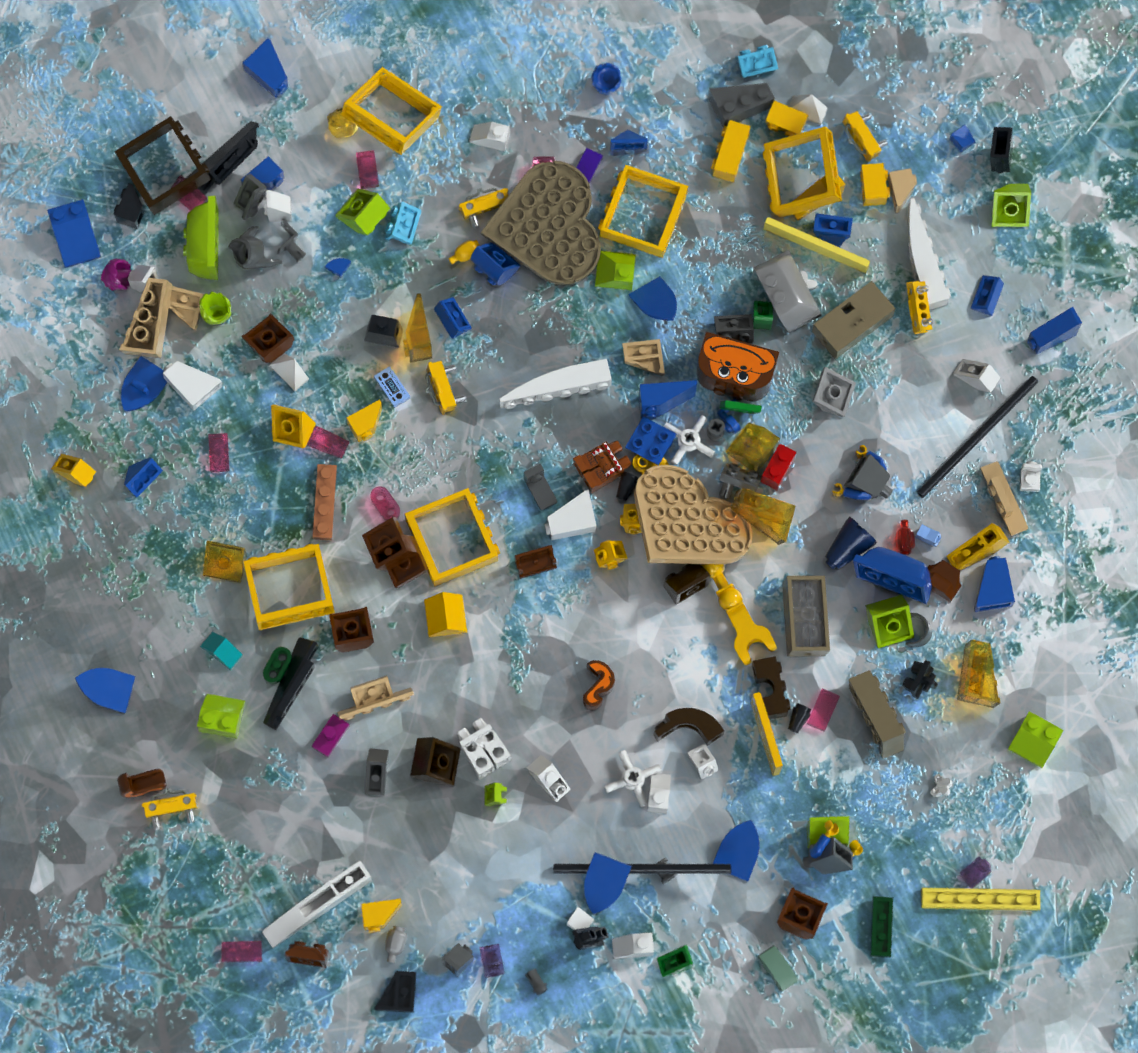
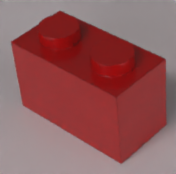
M779 443L762 475L761 483L778 491L795 459L796 451Z

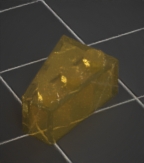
M741 488L735 493L731 510L776 544L780 545L787 541L796 506L746 488Z

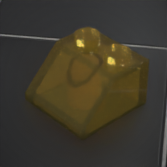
M748 423L726 450V453L748 469L758 472L778 447L780 438L765 427Z

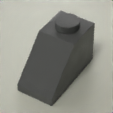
M369 748L366 763L365 794L384 796L389 750Z
M458 943L442 957L443 965L459 977L474 960L473 955H471L473 951L465 944L461 946Z

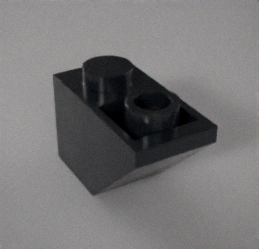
M128 183L127 188L122 190L121 202L115 206L113 214L117 223L138 230L144 216V210L133 185Z

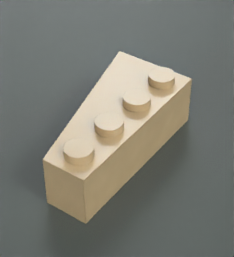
M148 278L139 300V306L134 312L132 323L127 329L125 340L119 349L124 354L161 358L172 284L168 280Z

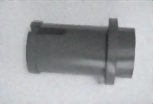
M536 968L525 974L534 989L533 993H536L537 996L548 990L546 987L547 983L542 981Z

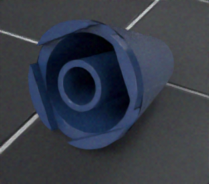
M850 516L846 519L825 555L827 559L825 563L833 570L835 568L841 569L851 562L856 554H863L877 543Z

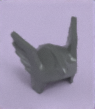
M258 226L249 228L228 245L233 251L237 264L243 269L282 264V260L267 259L264 256L263 242L254 237L259 229Z

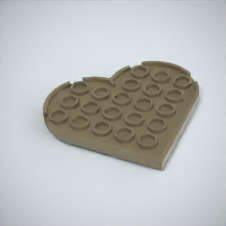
M562 161L542 162L528 170L481 231L482 236L547 282L557 285H571L584 280L595 269L601 252L598 233L586 219L592 203L589 182L580 170Z

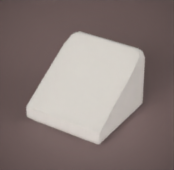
M577 907L568 920L567 926L573 930L589 928L594 919Z

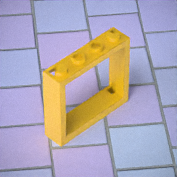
M382 67L344 103L341 115L402 155L438 120L442 106ZM380 85L427 116L406 137L359 106Z
M826 126L764 144L763 158L767 165L765 174L769 180L767 189L771 196L770 209L772 213L782 218L842 201L833 135ZM820 139L828 192L781 204L774 152Z
M625 165L623 171L620 170L618 173L617 181L619 182L617 187L614 186L610 195V197H613L612 201L606 204L604 213H606L605 219L601 218L598 227L600 237L663 258L688 194L689 186ZM628 179L677 195L658 246L609 229Z
M469 488L404 513L412 536H415L429 568L428 573L434 587L498 561L499 548L496 543H492V532L489 526L485 527L483 522L485 516L481 509H477V498L474 492L470 493ZM466 499L489 550V554L438 573L415 519Z
M308 544L298 549L290 548L285 552H273L263 557H251L243 561L259 630L335 613L319 544ZM316 557L326 600L261 614L252 571Z

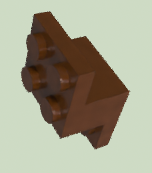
M396 517L389 518L362 535L376 569L388 571L395 588H400L429 571L415 536L404 535Z

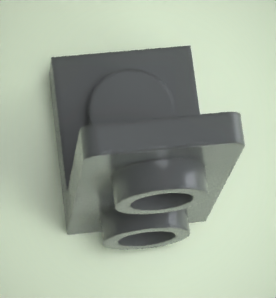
M539 464L524 471V481L539 509L543 511L557 504V499L544 477L542 465Z

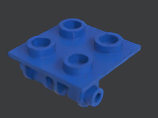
M643 416L625 448L659 465L668 448L672 446L676 433Z

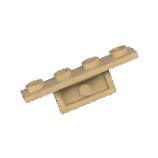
M996 461L981 467L980 470L988 485V492L994 498L996 509L1001 514L1010 535L1014 536L1028 530V525L999 463Z
M386 675L350 687L355 706L339 711L337 714L339 719L350 720L355 717V714L361 712L362 714H368L374 711L373 708L379 706L385 708L391 706L394 701L399 700L403 702L409 700L410 696L414 695V692L410 687L393 693Z

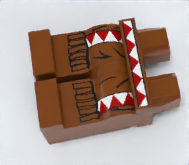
M618 440L609 444L606 441L591 451L573 458V464L591 494L621 477L624 471L631 466V461L627 455L617 459L616 454L622 451Z

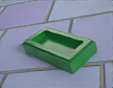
M724 400L720 401L719 408L758 414L761 412L762 406Z

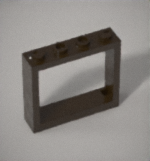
M172 116L114 151L153 215H156L211 180L207 174L210 172L205 162L201 164L199 159L202 157L196 148L192 150L190 146L193 144L187 134L183 135L181 131L184 128L179 120L174 121ZM173 129L198 169V172L153 200L128 157Z

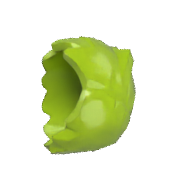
M211 291L210 294L205 293L200 298V315L207 324H222L230 318L231 304L222 293L217 294Z

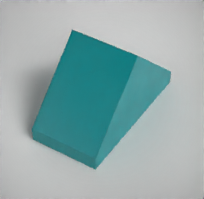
M213 631L200 646L230 670L243 656L230 641Z

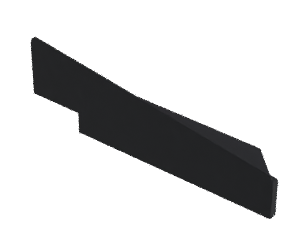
M250 121L204 161L210 170L207 174L211 180L195 189L198 194L204 197L214 182L220 185L258 147L256 131L259 128V124L257 122ZM196 168L185 179L189 178L190 176L198 172V169Z
M300 637L296 642L291 654V663L278 685L263 721L265 725L275 731L315 669L314 663L311 662L318 649V644L315 641Z

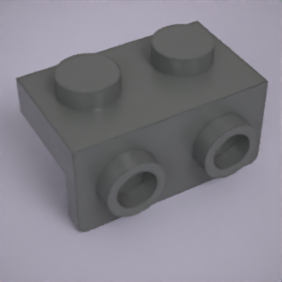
M251 174L245 176L234 201V204L244 211L241 217L244 220L256 215L259 210L257 207L263 200V197H265L264 192L267 186Z

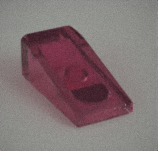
M316 425L307 443V446L341 459L349 445V441Z

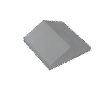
M823 367L812 402L823 411L845 417L856 382L827 367Z

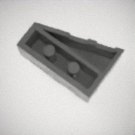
M767 83L709 88L708 99L723 127L728 126L729 120L740 122L771 109L775 100Z

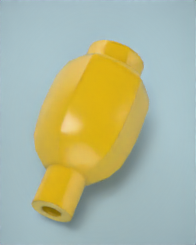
M467 240L455 249L454 255L448 258L450 263L454 264L457 261L466 262L471 260L472 253L477 246H480L478 241Z

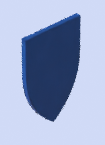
M660 276L628 294L632 301L646 315L659 320H674L677 312L676 297Z
M140 356L127 374L122 385L121 402L124 411L137 410L148 405L157 398L168 383L163 377L164 370Z
M95 668L75 677L80 690L92 702L114 711L126 713L135 676L114 669Z
M752 820L740 823L726 834L713 864H731V875L745 881H749L760 849L758 832Z
M594 852L584 883L586 902L592 914L605 910L618 899L632 866Z

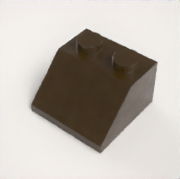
M687 564L682 567L681 572L677 574L675 572L671 573L665 578L664 588L675 605L706 588L709 585L710 574L700 564Z
M434 737L417 738L410 776L426 782L454 786L461 748Z

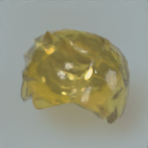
M339 108L327 116L328 128L336 138L351 137L359 129L357 125L341 115L343 108Z

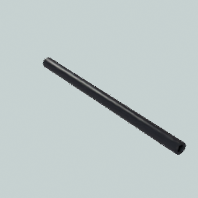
M1031 376L917 491V494L924 498L1038 384V380Z
M554 864L553 873L587 874L590 864ZM628 864L632 866L629 874H731L732 871L731 864Z

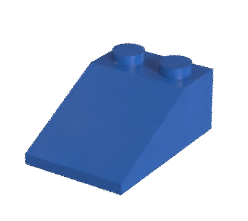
M83 199L47 210L65 268L101 258Z
M697 380L640 384L638 396L640 418L644 416L650 420L656 419V417L662 416L695 397Z

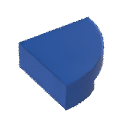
M345 258L333 259L325 265V268L341 278L351 265V261Z

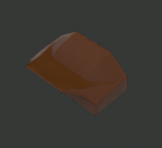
M942 560L937 564L927 567L931 577V590L951 603L961 588L960 570Z

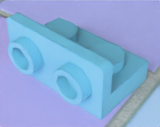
M768 45L759 46L757 51L750 52V49L739 52L740 55L735 56L739 63L742 78L778 69L774 48H768Z
M405 202L394 205L390 212L391 220L385 228V239L390 240L393 238L407 245L412 244L422 210Z

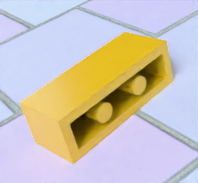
M729 120L728 126L723 127L721 134L724 137L723 142L718 143L716 153H719L718 158H714L711 169L714 170L713 177L731 182L735 181L751 126Z

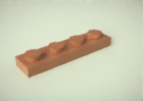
M318 464L313 524V539L332 540L337 465Z

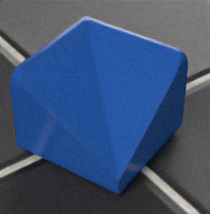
M966 125L953 132L949 139L960 153L975 143Z

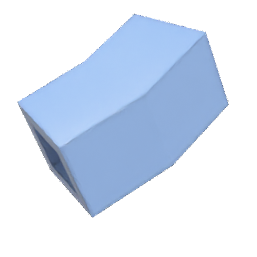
M922 524L915 538L937 547L942 537L940 532Z

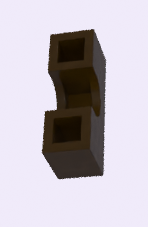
M776 656L753 660L752 669L755 683H768L773 689V693L770 696L762 697L769 720L787 717L788 710H791L789 699H785L784 695L786 684L780 677V673H782L780 661L777 662Z

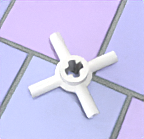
M701 415L692 429H685L683 431L666 422L664 427L676 433L678 445L680 446L671 460L673 464L677 465L686 451H694L695 449L710 458L713 457L715 451L700 443L701 439L698 434L707 421L705 416ZM692 438V441L686 442V439Z
M623 750L618 754L625 770L620 780L604 786L606 792L609 793L621 787L634 790L640 806H646L648 802L641 787L644 784L645 778L661 772V767L657 764L643 771L637 767H632L626 751ZM630 775L637 776L636 782L629 781Z

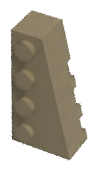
M868 670L850 678L849 689L859 710H864L862 712L864 721L867 726L872 727V738L875 744H880V755L882 759H885L904 750V734L906 731L903 724L898 723L895 709L893 707L890 708L887 703L889 700L885 691L882 692L880 690L877 676H873L871 671Z

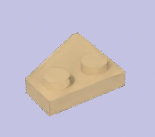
M172 286L169 309L193 330H196L200 318L199 302L204 294Z
M660 339L622 343L625 364L661 376L665 375Z

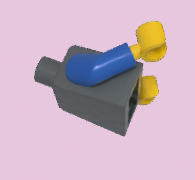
M860 445V450L864 452L855 451L856 457L860 460L844 484L846 488L844 489L840 483H836L834 486L841 490L839 492L832 491V493L836 497L843 494L844 497L855 500H869L877 498L879 494L887 499L892 494L893 489L886 485L890 474L887 472L884 460L871 451L867 452L865 445Z
M828 820L824 825L827 832L821 835L817 843L810 845L809 856L803 858V865L806 869L814 867L821 874L853 870V856L862 854L863 847L857 840H853L849 844L850 849H848L835 837L830 838V836L838 834L839 828L836 823L833 824L831 820Z

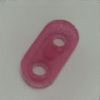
M375 487L371 491L370 497L371 502L384 520H388L391 517L398 519L400 517V507L385 487ZM379 495L384 497L382 500L377 499ZM392 510L394 514L388 515V511Z

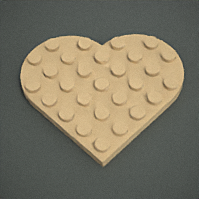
M658 465L647 469L639 477L634 488V500L648 563L730 564L738 561L747 553L752 543L753 532L745 514L741 510L738 512L726 500L709 497L702 482L698 478L694 479L688 474L689 471L672 465Z

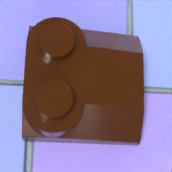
M269 314L267 318L245 335H242L243 340L259 355L264 363L275 361L292 347L295 340L293 335L272 314Z
M367 607L329 614L335 649L339 652L365 649L374 643Z
M792 887L776 923L781 929L800 938L813 939L828 903L817 900Z
M294 941V944H290L289 950L285 952L287 962L327 968L329 950L325 949V945L314 944L312 947L306 946L305 942Z

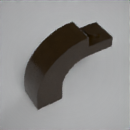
M679 708L666 714L665 719L667 723L661 722L655 727L656 730L653 736L658 742L677 729L689 728L696 731L708 746L724 735V729L713 716L705 711L696 708Z

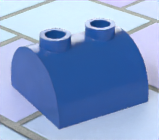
M492 242L477 246L471 255V261L475 264L474 269L479 273L484 272L488 276L487 281L494 286L504 284L521 266L509 254Z

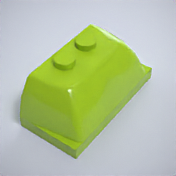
M208 196V202L194 207L187 213V227L183 229L184 239H186V245H183V255L186 256L190 273L200 278L218 280L219 209L216 196Z

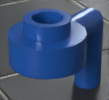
M718 410L717 414L724 421L725 430L729 434L731 432L736 434L741 430L735 418L727 414L730 412L729 410Z

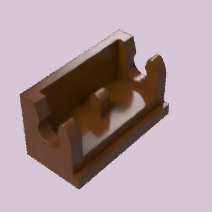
M552 545L515 555V564L520 579L557 568Z

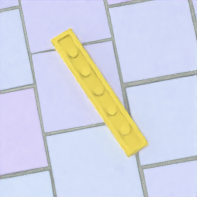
M767 217L764 230L865 274L869 268L870 261L770 217Z
M921 888V908L1040 911V890Z

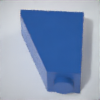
M267 38L243 62V69L276 98L288 89V79L271 40Z
M1073 307L1069 308L1030 332L1028 337L1029 347L1035 350L1036 354H1039L1076 336L1082 321Z
M994 556L987 560L974 607L975 612L1012 607L1014 605L1015 598L1006 557Z

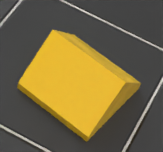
M274 404L271 405L273 441L305 448L316 423L304 411Z
M441 592L424 599L429 637L467 633L463 596L461 594Z

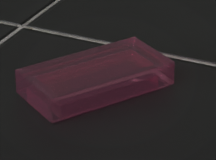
M374 150L357 152L356 158L361 189L379 187Z
M228 433L208 434L210 472L230 471Z
M822 688L807 725L825 732L840 696Z
M262 941L222 942V963L262 962Z

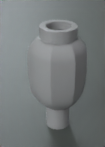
M393 926V930L388 932L385 943L386 951L389 953L388 962L395 963L396 956L403 952L407 940V935L404 932L405 928Z

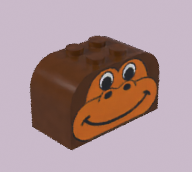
M706 332L698 358L697 379L705 389L713 391L716 395L724 396L725 394L732 396L737 401H758L769 392L779 352Z

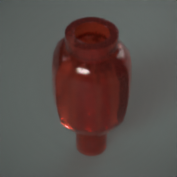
M901 520V528L896 533V547L903 555L911 554V550L915 547L914 532L909 528L908 520Z

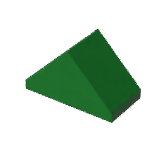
M754 301V329L771 330L773 322L772 303L768 301Z
M687 945L656 958L662 977L692 969L693 966Z

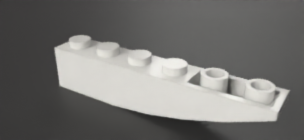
M911 198L907 221L910 262L915 281H925V284L929 287L926 289H929L927 297L929 310L946 306L949 298H951L949 288L945 287L944 273L942 270H939L938 256L936 253H933L932 239L927 236L926 222L921 219V207L919 203L916 204L914 198Z
M607 359L568 366L532 379L499 398L500 408L511 409L519 404L530 405L534 401H550L553 397L558 396L566 398L573 393L585 394L593 389L605 390L608 386H611L612 382Z
M358 861L299 902L264 929L262 933L272 948L276 947L372 881L370 874L361 861Z

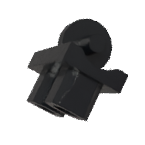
M927 660L924 663L914 661L911 671L917 674L915 680L907 677L903 682V687L917 699H919L922 691L928 692L930 688L936 689L938 686L937 682L934 681L936 675L932 673L934 668L930 666L931 662Z
M605 926L572 931L575 936L574 944L578 950L601 947L605 945L603 940L609 938Z

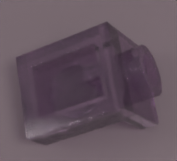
M978 856L959 875L973 889L992 872L990 869L991 865L985 858L981 859Z
M499 944L479 947L485 978L503 975L504 967Z

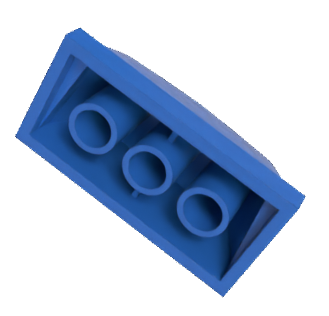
M883 547L870 549L863 556L855 555L853 563L857 578L927 604L931 594L932 583L926 564Z

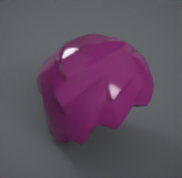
M112 259L107 263L101 274V280L106 287L114 291L126 290L130 286L128 282V276L131 272L129 262L123 259Z

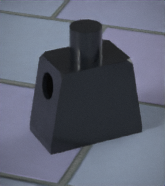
M371 315L364 341L399 348L403 328L397 319Z

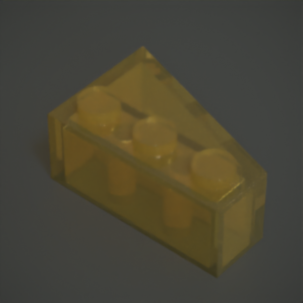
M972 639L965 644L957 700L995 708L1001 704L1000 697L998 698L997 679L995 680L990 643Z

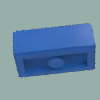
M982 276L971 309L987 315H993L1004 286L1000 277Z
M454 297L439 301L434 307L436 314L451 338H455L472 328Z

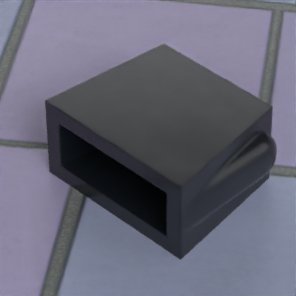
M994 127L990 152L991 171L997 173L1010 172L1013 152V128Z

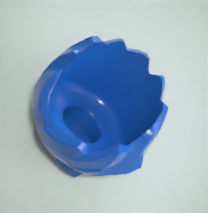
M611 63L595 66L591 77L594 88L599 93L605 95L617 91L621 85L619 68Z

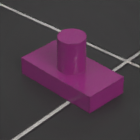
M333 714L312 744V748L329 757L350 724Z

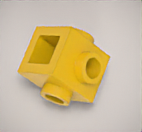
M624 504L623 515H620V525L624 527L626 533L632 535L642 533L636 504Z
M607 540L601 542L600 546L594 549L599 568L614 569L619 566V563L628 559L622 541Z

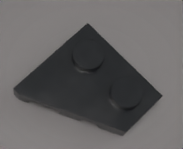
M396 971L378 1004H376L375 1011L414 1013L416 972Z

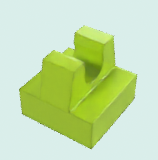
M496 782L485 785L484 805L492 806L507 803V799L501 798V793L506 792L507 787L502 786V783Z

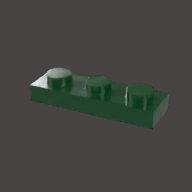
M873 896L870 957H891L893 897Z

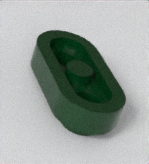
M278 647L273 651L263 670V677L267 683L277 684L283 678L292 660L289 649ZM281 655L286 657L284 661L279 660ZM272 672L277 674L274 678H271L269 675Z

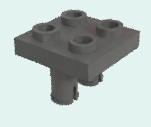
M727 463L719 478V481L723 482L719 495L723 497L727 490L725 498H731L734 486L739 487L741 491L737 501L741 503L745 496L743 504L748 505L751 494L756 492L762 476L755 470L749 469L747 471L738 464Z

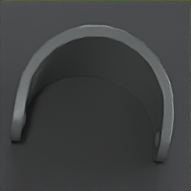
M910 613L911 617L919 618L925 622L926 632L919 641L908 642L905 646H924L932 637L931 625L922 615Z

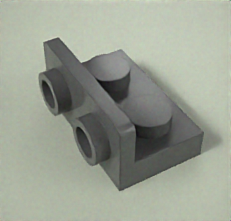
M752 314L714 316L715 332L717 335L745 343L754 342Z

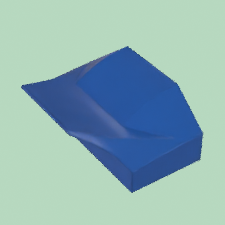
M816 213L813 233L818 239L840 248L843 242L851 236L853 218Z

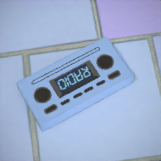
M390 366L374 375V379L394 408L410 399V395Z

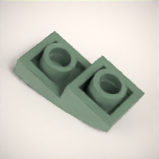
M773 945L758 955L767 973L771 974L780 991H784L798 981L793 970L776 946Z

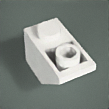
M266 190L267 197H263V208L265 215L269 217V222H278L283 219L285 221H292L290 196Z
M542 755L527 767L536 782L555 802L571 790L553 763Z

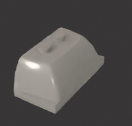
M789 250L754 267L779 319L788 333L822 316Z

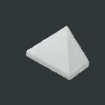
M812 94L795 95L789 104V107L808 114V121L819 125L822 124L827 111V107Z
M285 353L269 365L295 392L309 380L297 361Z

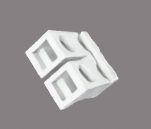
M481 718L472 723L476 730L472 735L469 734L466 728L457 732L460 748L475 770L479 780L492 773L494 766L498 769L512 761L510 753L491 725H487Z

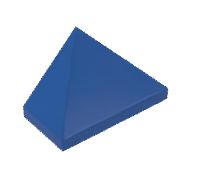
M630 130L624 131L610 141V150L647 149L648 138Z
M149 457L128 467L124 485L137 498L163 470Z

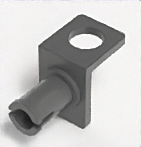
M283 219L281 226L288 232L291 238L278 249L277 253L280 255L284 250H287L299 262L301 258L305 257L306 253L295 243L298 233Z

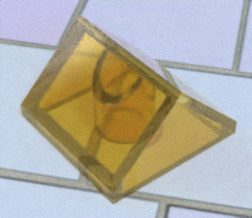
M207 541L203 576L241 583L244 571L243 561H246L247 558L246 549L244 547Z

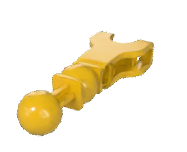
M701 564L709 572L710 578H713L719 589L716 591L719 597L718 602L720 607L726 611L737 632L734 648L743 664L746 666L751 663L748 651L749 647L755 642L763 643L770 652L777 650L769 630L753 622L742 602V594L739 590L735 589L733 583L728 584L723 574L725 564Z

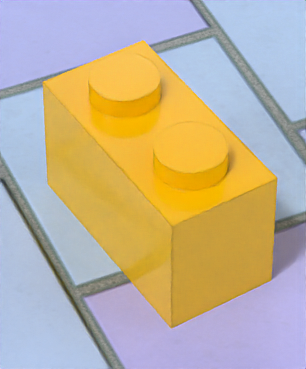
M774 100L765 122L769 129L776 132L781 130L785 132L784 135L789 137L803 132L808 120V114Z
M884 163L862 164L860 178L863 206L886 205L887 198H890V187H886L888 170L884 169Z

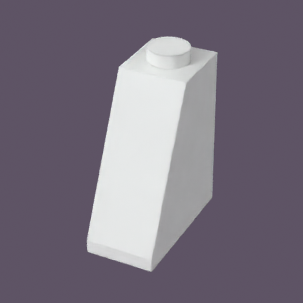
M179 361L167 365L163 372L164 379L193 411L222 388V381L219 378Z
M589 490L582 492L547 517V524L544 525L546 535H550L551 541L596 532L597 526Z

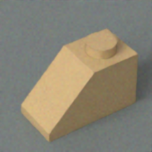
M911 168L889 172L888 185L895 213L900 212L913 193L915 185H917L916 175H912Z

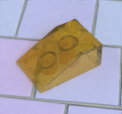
M421 293L416 295L405 332L406 339H403L405 357L409 356L410 363L432 359V346Z

